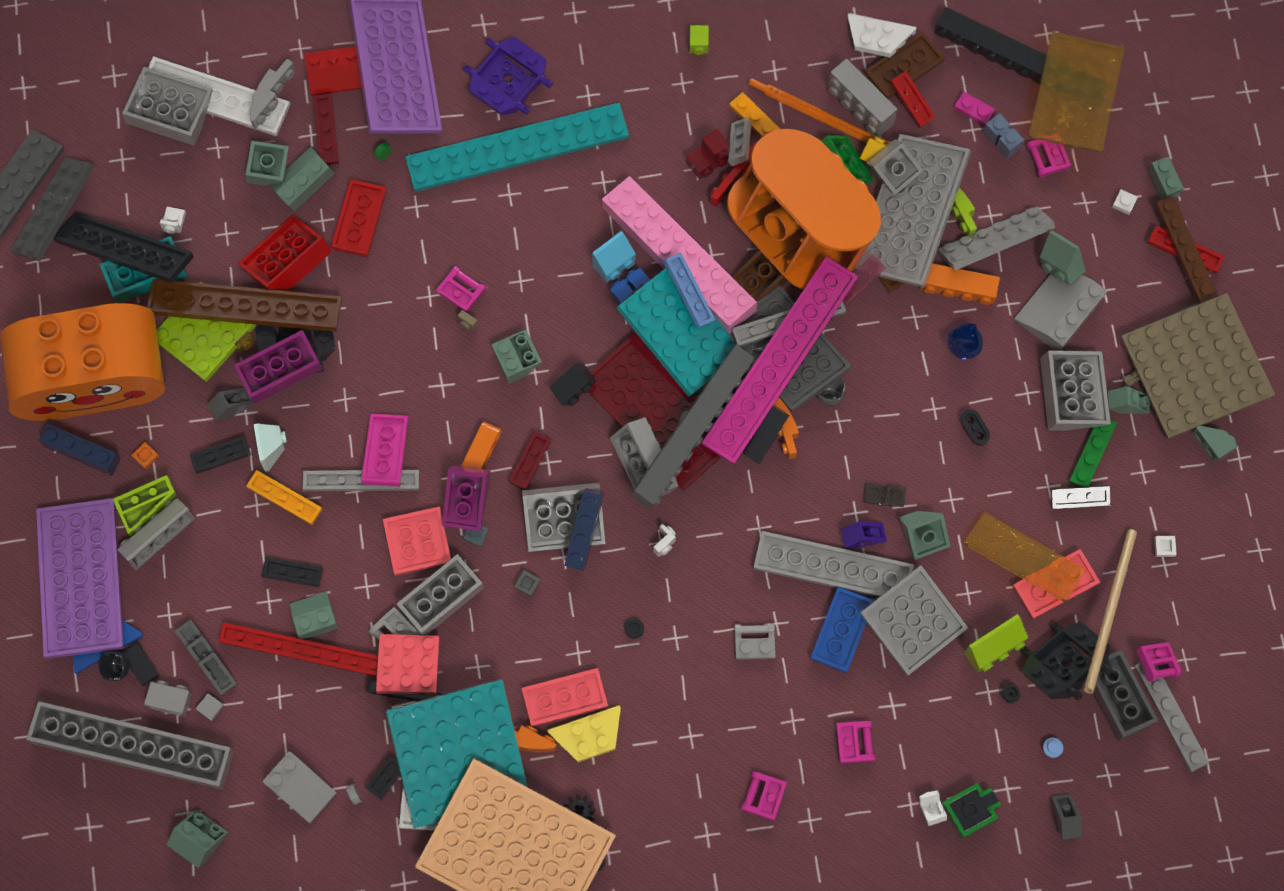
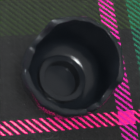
M109 651L100 657L98 666L103 679L119 681L127 676L129 661L122 652Z

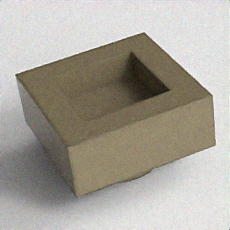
M461 310L458 314L459 325L465 330L470 329L474 332L478 328V321Z

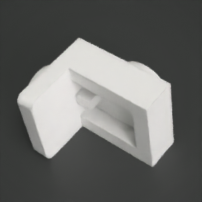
M663 524L659 526V531L665 537L653 547V552L658 557L662 554L666 555L673 548L671 545L676 540L674 530L670 526L665 527Z
M938 791L926 792L919 796L920 809L928 826L947 820Z

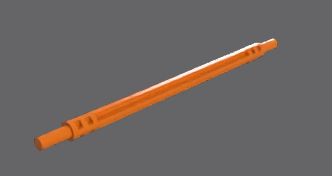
M753 78L749 81L748 85L763 91L765 95L858 140L867 143L869 138H875L876 136L772 85H765Z

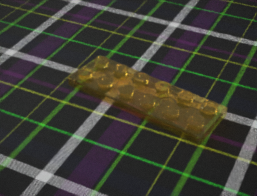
M986 512L982 514L964 541V545L1064 603L1067 602L1086 571L1081 566Z

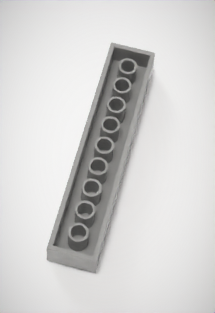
M38 701L26 738L27 741L34 745L220 790L224 788L234 753L230 747Z

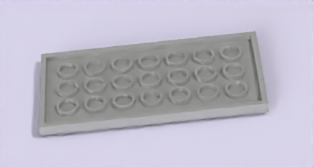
M900 134L898 141L904 144L923 169V172L896 195L882 183L876 200L881 214L880 229L854 268V271L925 287L971 150Z

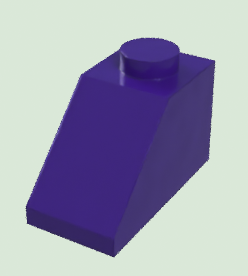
M858 521L841 529L846 548H860L887 541L883 523Z

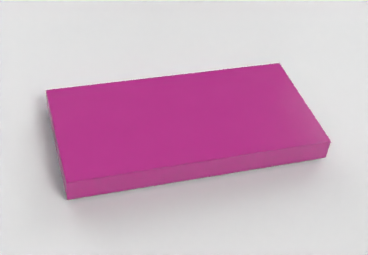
M370 413L361 484L400 487L409 416Z

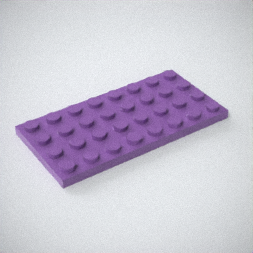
M349 0L369 134L441 133L442 126L421 0Z
M113 498L36 509L44 658L51 659L123 649L124 636L119 556L117 550L116 508Z

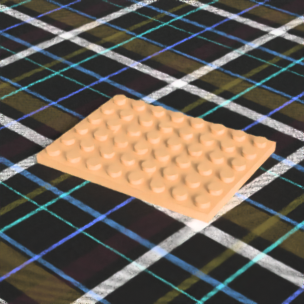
M473 758L415 868L458 891H587L616 835Z

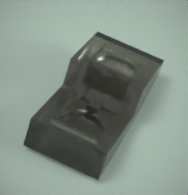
M866 483L864 485L863 503L904 507L906 488L889 484L882 486Z

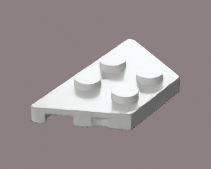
M848 13L854 49L857 51L891 57L898 48L906 43L907 38L916 34V27Z

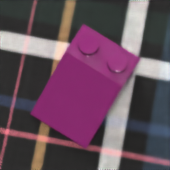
M452 465L448 469L442 526L481 531L491 470Z

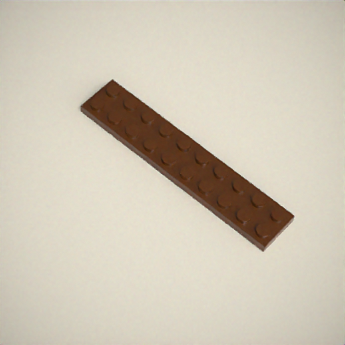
M153 279L147 308L152 310L157 316L337 332L342 296L180 281L169 283Z

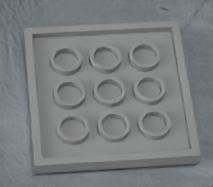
M921 565L859 612L906 676L910 675L968 629L967 625Z

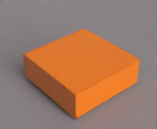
M146 442L131 455L145 470L159 457Z

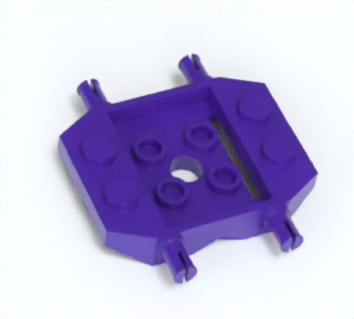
M516 37L500 43H496L491 38H488L485 44L491 47L493 52L477 70H474L468 64L463 67V71L471 76L469 92L501 116L516 113L518 110L527 116L531 109L525 106L524 103L529 94L541 83L549 89L554 83L545 77L546 58ZM505 55L513 59L515 62L523 66L525 69H527L534 75H529L527 72H525L517 65L512 63L510 60L505 58ZM506 76L513 77V81L509 83L503 79Z

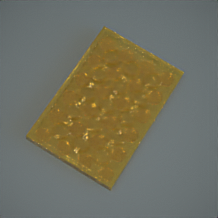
M1052 32L1028 138L1102 153L1125 47Z

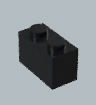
M576 363L549 388L562 406H573L580 400L579 397L583 393L586 394L593 389L592 385L597 380L584 363Z

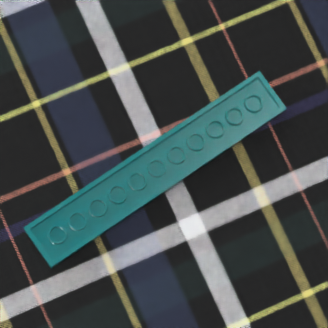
M615 103L408 155L405 158L414 191L418 192L629 138V133L620 103Z

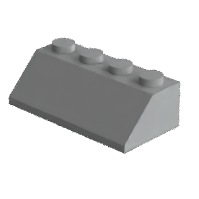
M646 418L627 423L610 437L633 488L636 487L661 451L660 445ZM675 476L671 479L673 483L667 491L663 490L660 496L663 497L678 487Z
M177 498L174 501L171 500L159 514L156 513L149 519L150 522L145 526L139 527L134 532L135 535L130 539L124 540L117 550L135 570H138L193 522L195 518Z

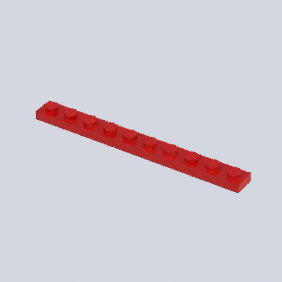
M223 622L219 643L377 677V655Z

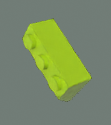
M1018 614L968 646L964 655L977 673L981 670L983 672L988 671L994 666L992 663L999 660L1002 662L1010 656L1009 652L1014 649L1017 652L1026 646L1025 642L1028 636Z

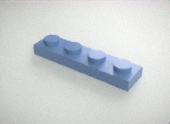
M682 253L665 259L663 263L697 329L715 321L716 319Z

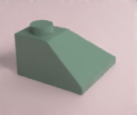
M915 511L899 517L904 537L915 560L951 547L942 513Z

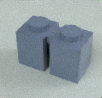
M999 113L986 123L983 133L993 144L997 142L1000 135L996 148L1008 159L1021 149L1024 139L1014 128L1010 130L1011 125Z

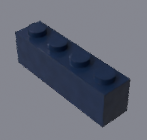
M48 423L39 438V442L43 447L110 476L113 475L121 460L116 452Z
M589 488L583 490L564 566L582 571L585 569L604 492Z

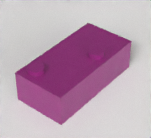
M303 330L234 365L254 404L323 369Z

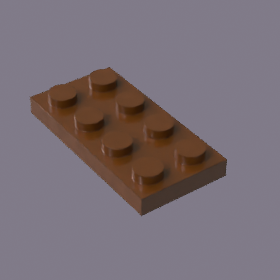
M922 31L898 48L891 57H884L866 69L864 74L887 99H890L897 94L890 84L892 79L907 71L914 82L944 62L945 57Z

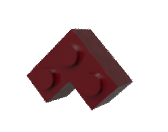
M715 129L702 138V145L686 155V164L698 179L706 178L713 173L714 169L717 167L721 168L728 163L730 144L721 132Z

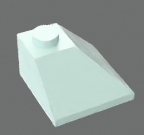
M254 424L259 460L266 472L272 468L285 450L284 443H287L285 431L282 432L280 426Z

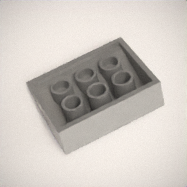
M143 67L122 115L126 124L195 146L203 127L213 89Z
M1050 274L1014 318V321L1053 350L1062 351L1104 299L1107 290L1083 275L1071 285H1068L1064 281H1059L1053 274Z
M1102 351L1046 352L1040 358L1048 430L1067 431L1110 425Z
M591 483L522 490L528 552L569 548L583 490L589 488L600 491V484ZM602 506L592 545L606 544Z

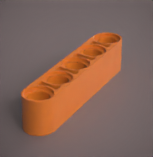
M483 422L461 466L484 469L502 429Z

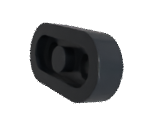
M966 410L960 419L962 427L973 444L977 446L985 445L990 439V431L977 411ZM967 419H972L973 423H968ZM976 435H982L983 439H978Z

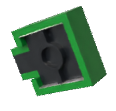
M976 783L944 801L942 806L960 838L963 839L996 821L998 817L994 810L1000 807L1001 804L991 788L982 791L979 784Z

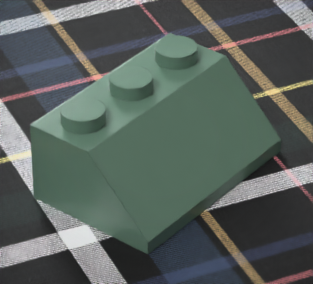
M310 147L285 170L283 182L272 184L271 187L291 209L296 211L335 172Z

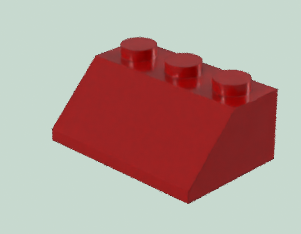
M356 46L304 54L311 96L362 89Z

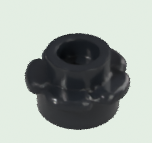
M1007 684L1001 691V697L1007 703L1012 704L1020 699V690L1016 685Z

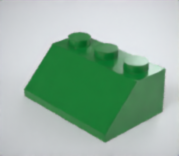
M848 135L826 136L821 141L832 153L840 156L844 166L856 179L863 181L866 185L875 181L863 160L860 159V155Z

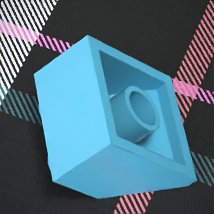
M622 231L592 253L593 268L606 283L617 279L621 274L620 272L625 268H631L636 261V253Z

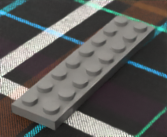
M762 531L753 570L834 588L841 587L848 591L880 597L912 572L914 564Z

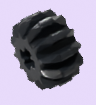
M577 794V801L569 797L571 805L568 803L563 804L565 808L576 813V808L579 807L580 810L583 808V815L581 817L591 821L595 820V817L591 814L596 813V809L590 808L594 805V802L590 801L586 804L587 796H584L581 801L580 795Z

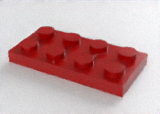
M350 179L331 244L332 250L368 257L387 192L386 187Z

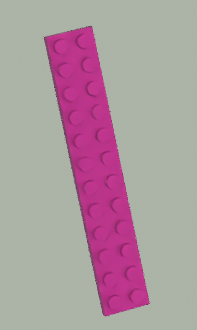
M825 257L703 440V446L733 465L736 463L771 407L775 404L858 279L857 275L830 258Z

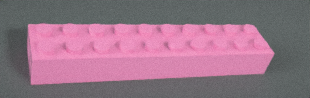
M630 176L602 198L603 209L663 269L666 268L663 263L665 259L682 253L713 316L728 334L732 332V328L740 326L757 311V302Z

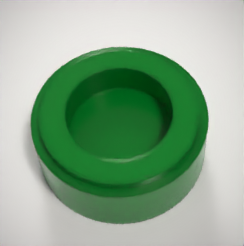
M386 142L379 144L374 151V157L379 161L385 160L390 155L392 147Z

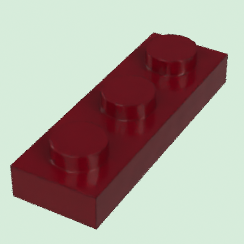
M535 431L533 432L509 479L510 484L523 490L528 489L551 443L550 438Z

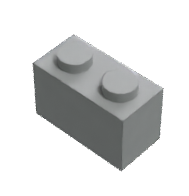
M158 680L157 683H150L144 705L148 709L186 717L192 694L185 686L176 685L175 688L169 686L167 682Z

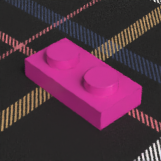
M966 92L962 93L954 106L955 110L983 126L989 122L996 110Z

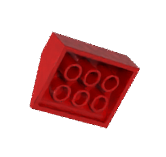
M291 215L237 264L262 289L289 291L323 261L332 250L321 235L297 217Z

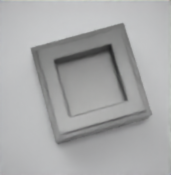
M207 694L196 710L210 721H213L224 705L210 694Z

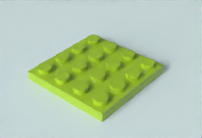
M168 317L157 329L158 344L207 382L256 325Z

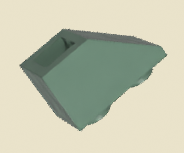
M1128 386L1108 391L1109 410L1119 414L1150 413V400L1147 394Z

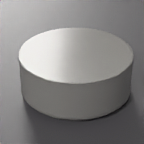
M354 784L348 786L346 791L352 803L357 805L362 802L361 795Z

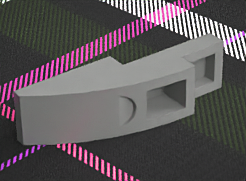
M286 59L276 72L269 69L261 80L251 106L250 121L253 128L256 129L259 125H262L270 111L276 109L278 105L276 93H280L284 83L294 76L295 68L290 60Z

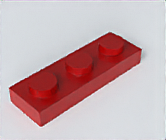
M907 71L890 81V84L919 128L936 118Z

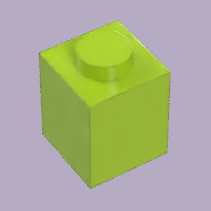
M690 25V53L695 55L708 53V25Z

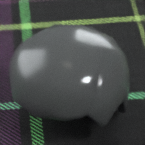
M839 378L816 396L825 405H837L844 399L846 384Z

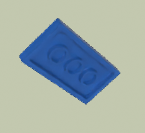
M838 587L810 660L847 674L866 625L859 612L874 602V600Z

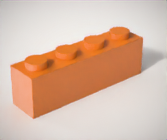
M932 264L925 287H920V290H924L928 294L939 293L949 298L954 296L964 301L974 300L979 301L983 305L994 304L996 300L1000 277L962 269L954 271L951 267Z

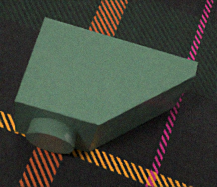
M1199 425L1192 432L1214 463L1228 456L1238 447L1235 438L1224 430Z

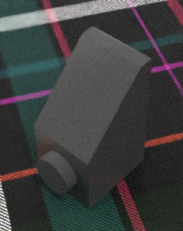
M240 388L218 392L207 406L215 420L231 418L254 405V402L249 397L246 389Z
M1072 795L1052 796L1051 801L1056 825L1062 840L1082 837V817Z

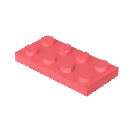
M1079 549L1013 584L1012 587L1033 620L1093 588L1100 581L1083 552Z
M598 668L522 688L531 727L608 707Z

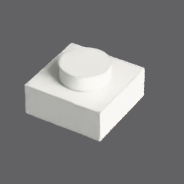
M1120 190L1112 208L1129 215L1138 197Z
M1155 536V557H1175V536Z

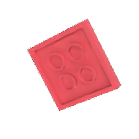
M440 507L383 519L395 576L443 566L451 560L445 528L442 526L443 519Z
M380 634L376 692L436 695L439 636Z

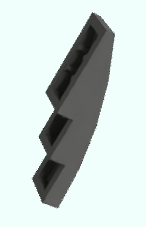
M191 619L174 630L220 695L237 684Z

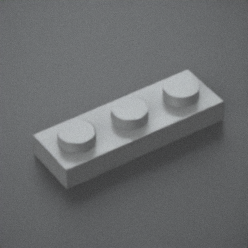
M748 117L731 123L728 158L731 166L748 161L751 121Z

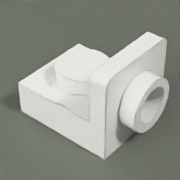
M167 207L164 219L160 220L162 230L170 234L175 232L181 233L186 211Z

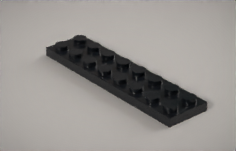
M77 212L73 214L53 238L55 243L169 283H173L194 258L192 252Z

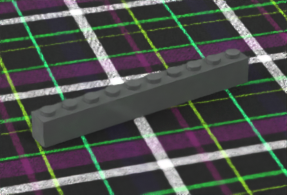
M737 344L729 351L629 495L647 509L653 505L656 507L663 498L660 496L663 490L667 491L673 483L671 481L674 475L677 477L681 472L683 461L687 462L693 454L692 448L694 446L697 447L701 443L703 432L709 431L714 424L711 422L714 416L717 418L721 414L723 403L729 402L733 396L731 392L734 387L737 389L743 382L741 377L744 373L747 375L753 367L751 363L754 357Z

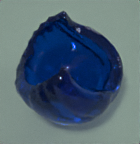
M964 323L948 333L947 344L950 352L955 357L966 360L975 358L980 354L983 348V339L976 324Z

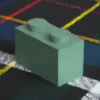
M1169 156L1152 162L1147 172L1160 199L1164 200L1173 196L1175 199L1179 198L1184 188Z

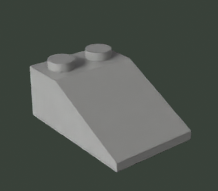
M290 751L262 781L308 823H311L337 794Z

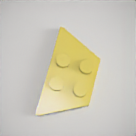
M620 705L549 729L548 734L577 762L616 749Z

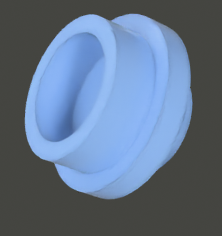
M1049 738L1043 744V751L1048 757L1056 758L1062 754L1063 744L1057 738Z

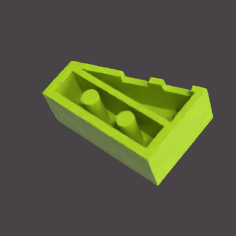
M165 475L118 496L113 501L127 533L132 537L139 527L145 526L150 522L149 519L154 514H159L169 501L177 497L170 478Z

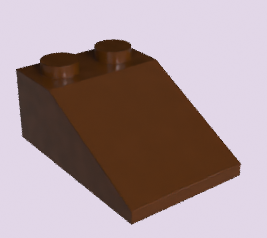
M760 250L732 276L756 302L778 286L783 287L788 282Z

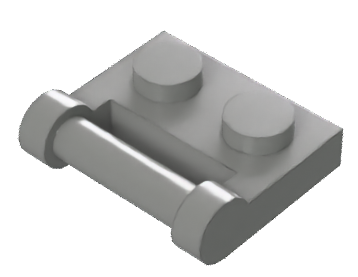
M395 607L369 630V633L372 636H376L378 640L380 639V634H384L381 631V628L384 626L393 635H421Z
M774 623L754 626L735 624L736 660L775 659ZM768 633V638L741 639V634Z

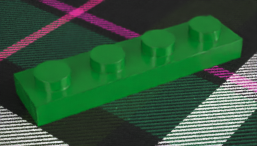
M1110 420V425L1093 428L1068 483L1077 487L1089 486L1117 422Z

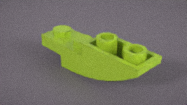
M959 188L951 212L954 217L958 218L961 231L969 236L976 233L977 230L971 218L974 215L975 208L965 193Z

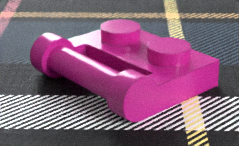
M1058 133L1030 141L1026 144L1037 166L1039 178H1044L1071 167ZM1042 146L1050 167L1045 168L1037 147Z
M455 266L436 289V292L467 313L478 298L484 294L487 287L477 283L461 272L459 267ZM458 278L475 290L474 293L454 281V279Z
M1169 642L1141 646L1136 650L1146 671L1145 679L1148 682L1156 681L1157 678L1169 676L1174 678L1181 675V668ZM1163 664H1168L1169 666L1168 669L1157 671L1154 667Z
M872 721L836 723L840 764L876 761L872 750L870 730L872 728ZM857 729L863 730L865 755H860Z
M753 771L751 775L752 781L745 802L742 803L740 810L774 821L787 782ZM762 781L765 782L758 808H756L752 804L759 782Z

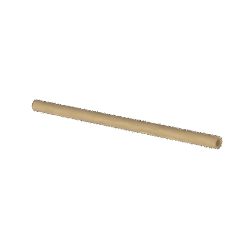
M1129 529L1126 534L1084 686V691L1092 694L1095 689L1137 532L1133 529Z

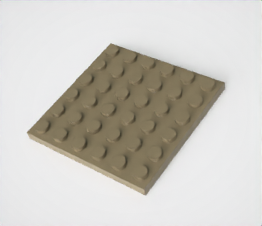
M1228 293L1121 335L1124 346L1149 397L1167 440L1193 430L1199 425L1203 426L1275 396Z

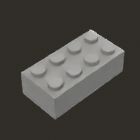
M845 59L830 72L828 91L832 96L837 97L841 101L845 109H849L853 113L857 121L862 122L866 126L869 133L880 137L894 125L898 109L848 59Z
M457 554L400 600L397 606L421 635H428L484 588L482 582Z

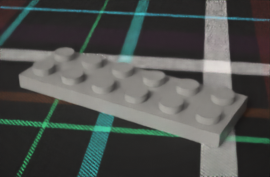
M1039 207L1030 208L1021 214L1013 215L1011 218L997 222L988 228L980 229L972 235L964 236L952 243H947L943 247L938 248V254L956 271L1055 228V223Z

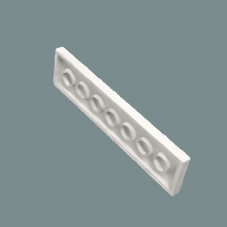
M156 57L152 58L148 68L212 88L213 92L207 109L208 114L253 128L250 114L256 90ZM277 98L278 105L276 109L270 111L265 122L259 125L256 130L277 136L290 107V101Z

